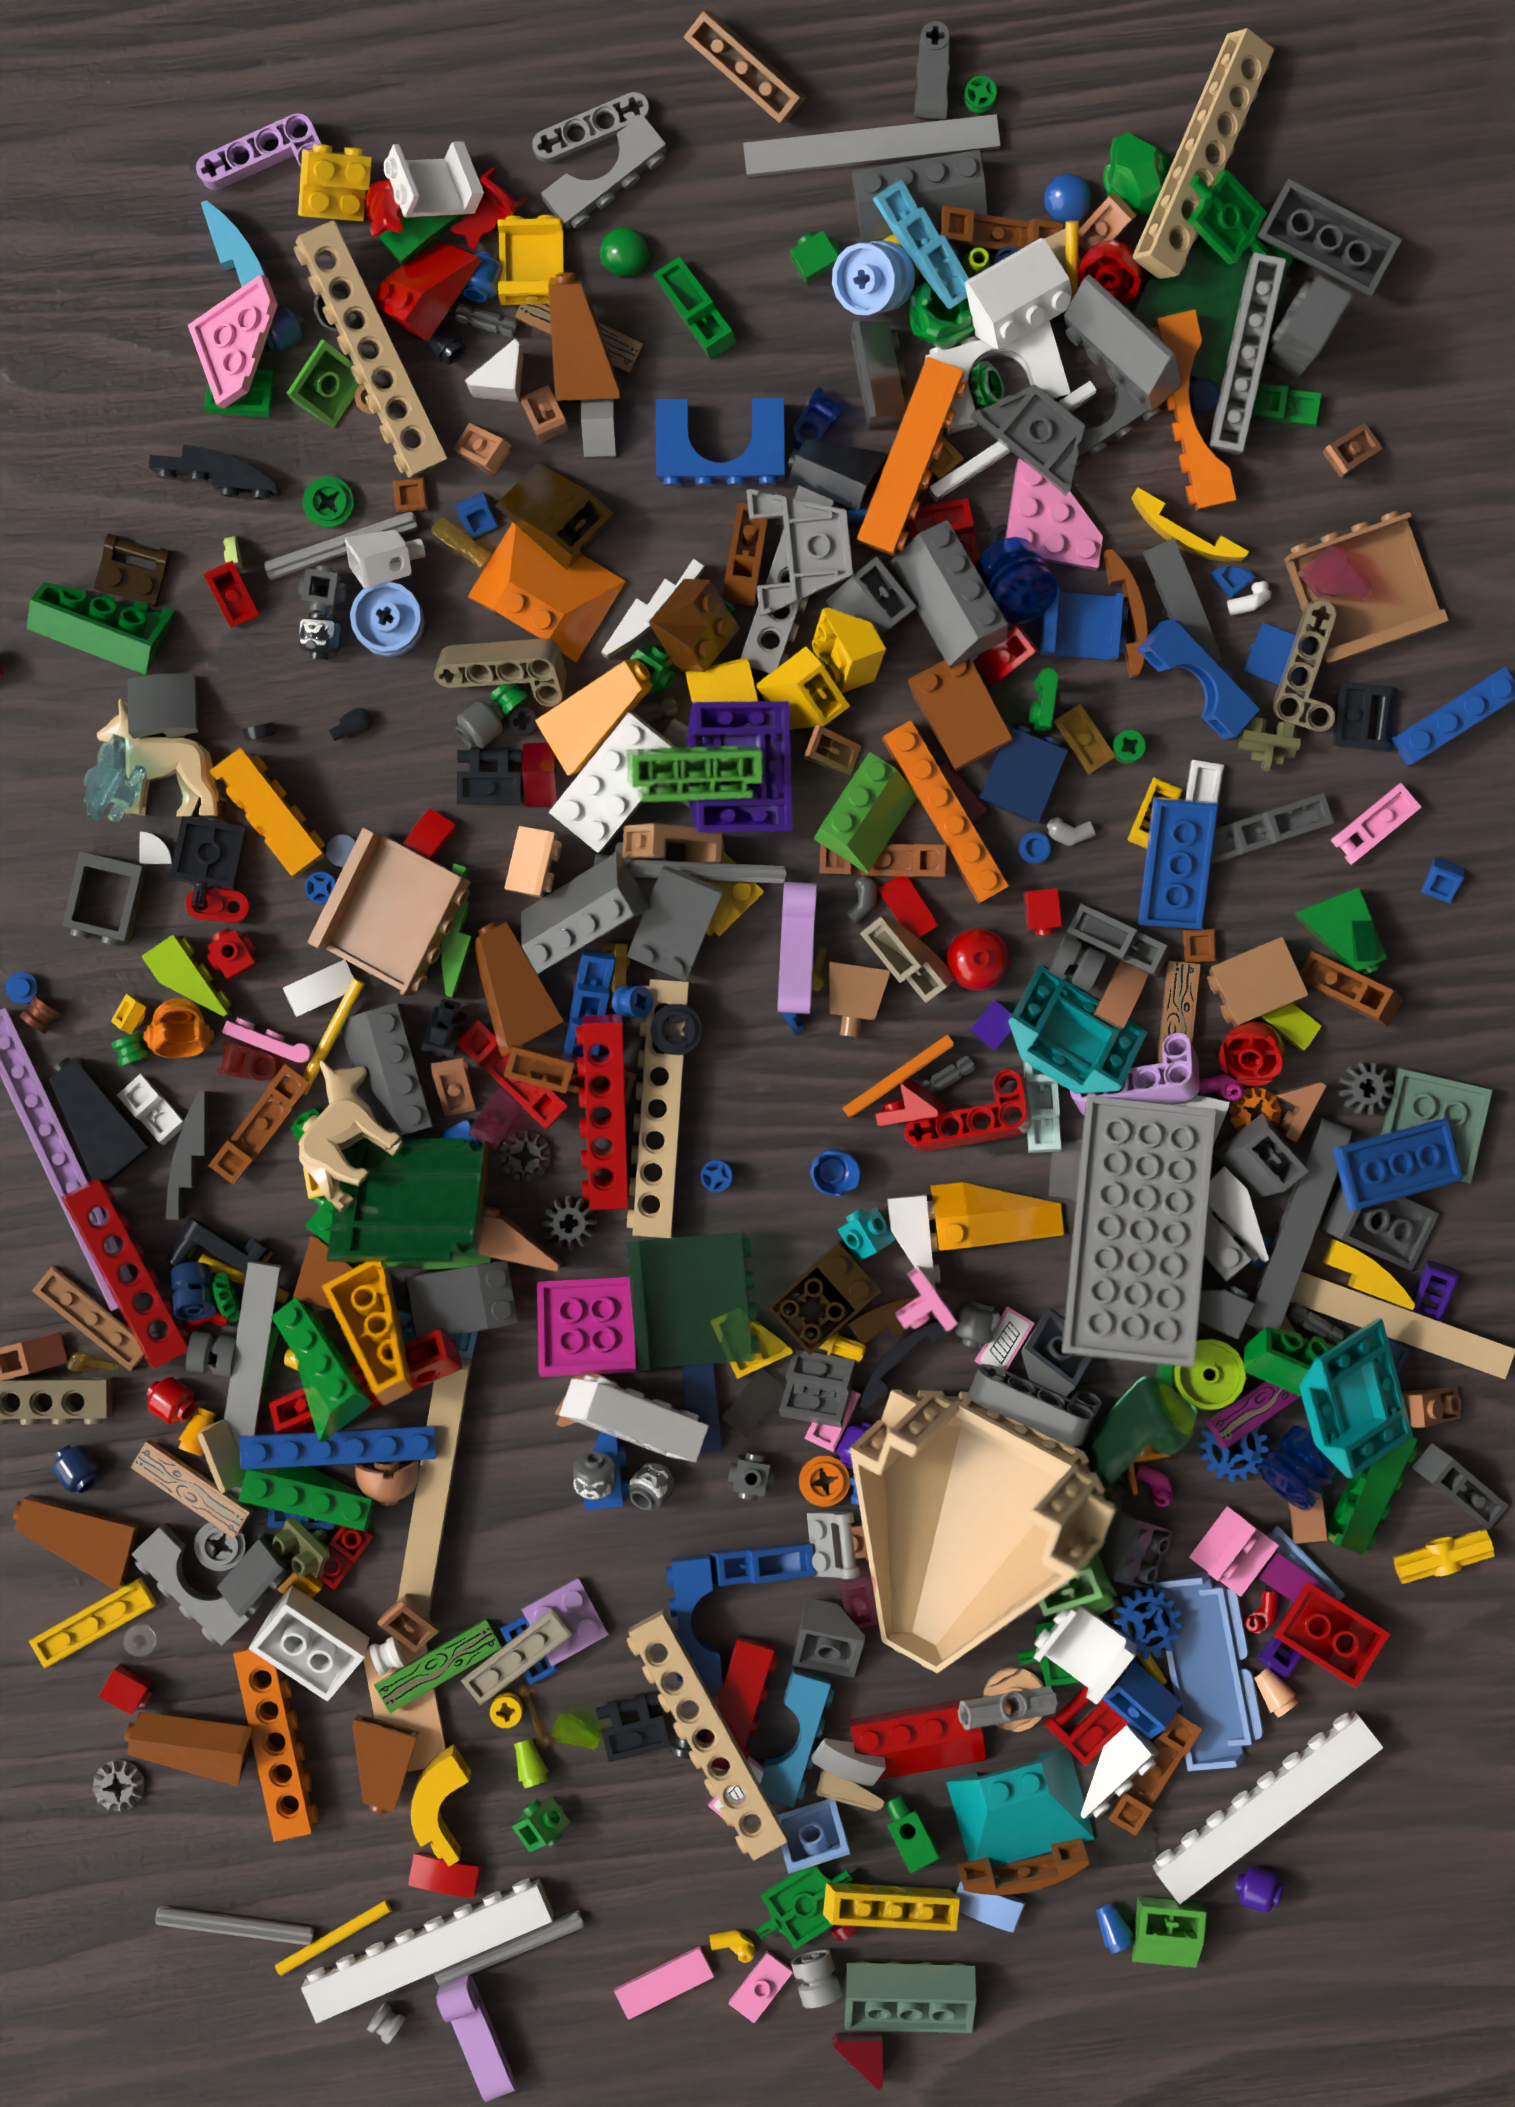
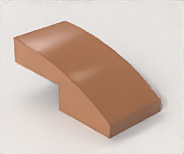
M1119 960L1093 1015L1123 1029L1149 974Z
M1318 1474L1286 1476L1293 1542L1297 1544L1327 1541Z

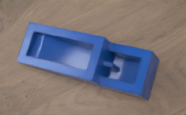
M812 1543L754 1546L710 1551L713 1583L718 1586L748 1582L756 1584L815 1576V1568L812 1564Z

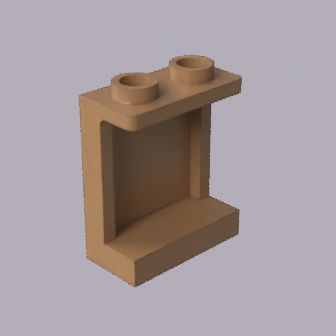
M664 824L624 826L622 858L664 857L666 841L668 843L685 845V862L717 863L721 861V855L724 851L722 832H696V827Z
M1283 937L1212 966L1209 970L1210 976L1207 977L1211 991L1214 995L1219 993L1224 1004L1220 1006L1224 1020L1227 1024L1232 1022L1234 1027L1288 1004L1296 1003L1308 996Z

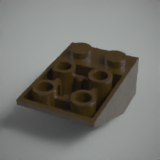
M538 462L495 505L497 509L566 570L609 527L614 514L591 492Z
M837 1241L767 1308L807 1353L811 1355L882 1290L841 1243Z

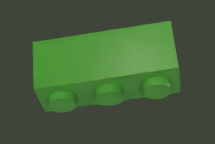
M869 752L820 826L814 840L868 874L917 796L896 768Z

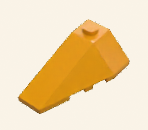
M965 1182L930 1185L934 1205L937 1248L939 1251L1064 1235L1061 1203Z

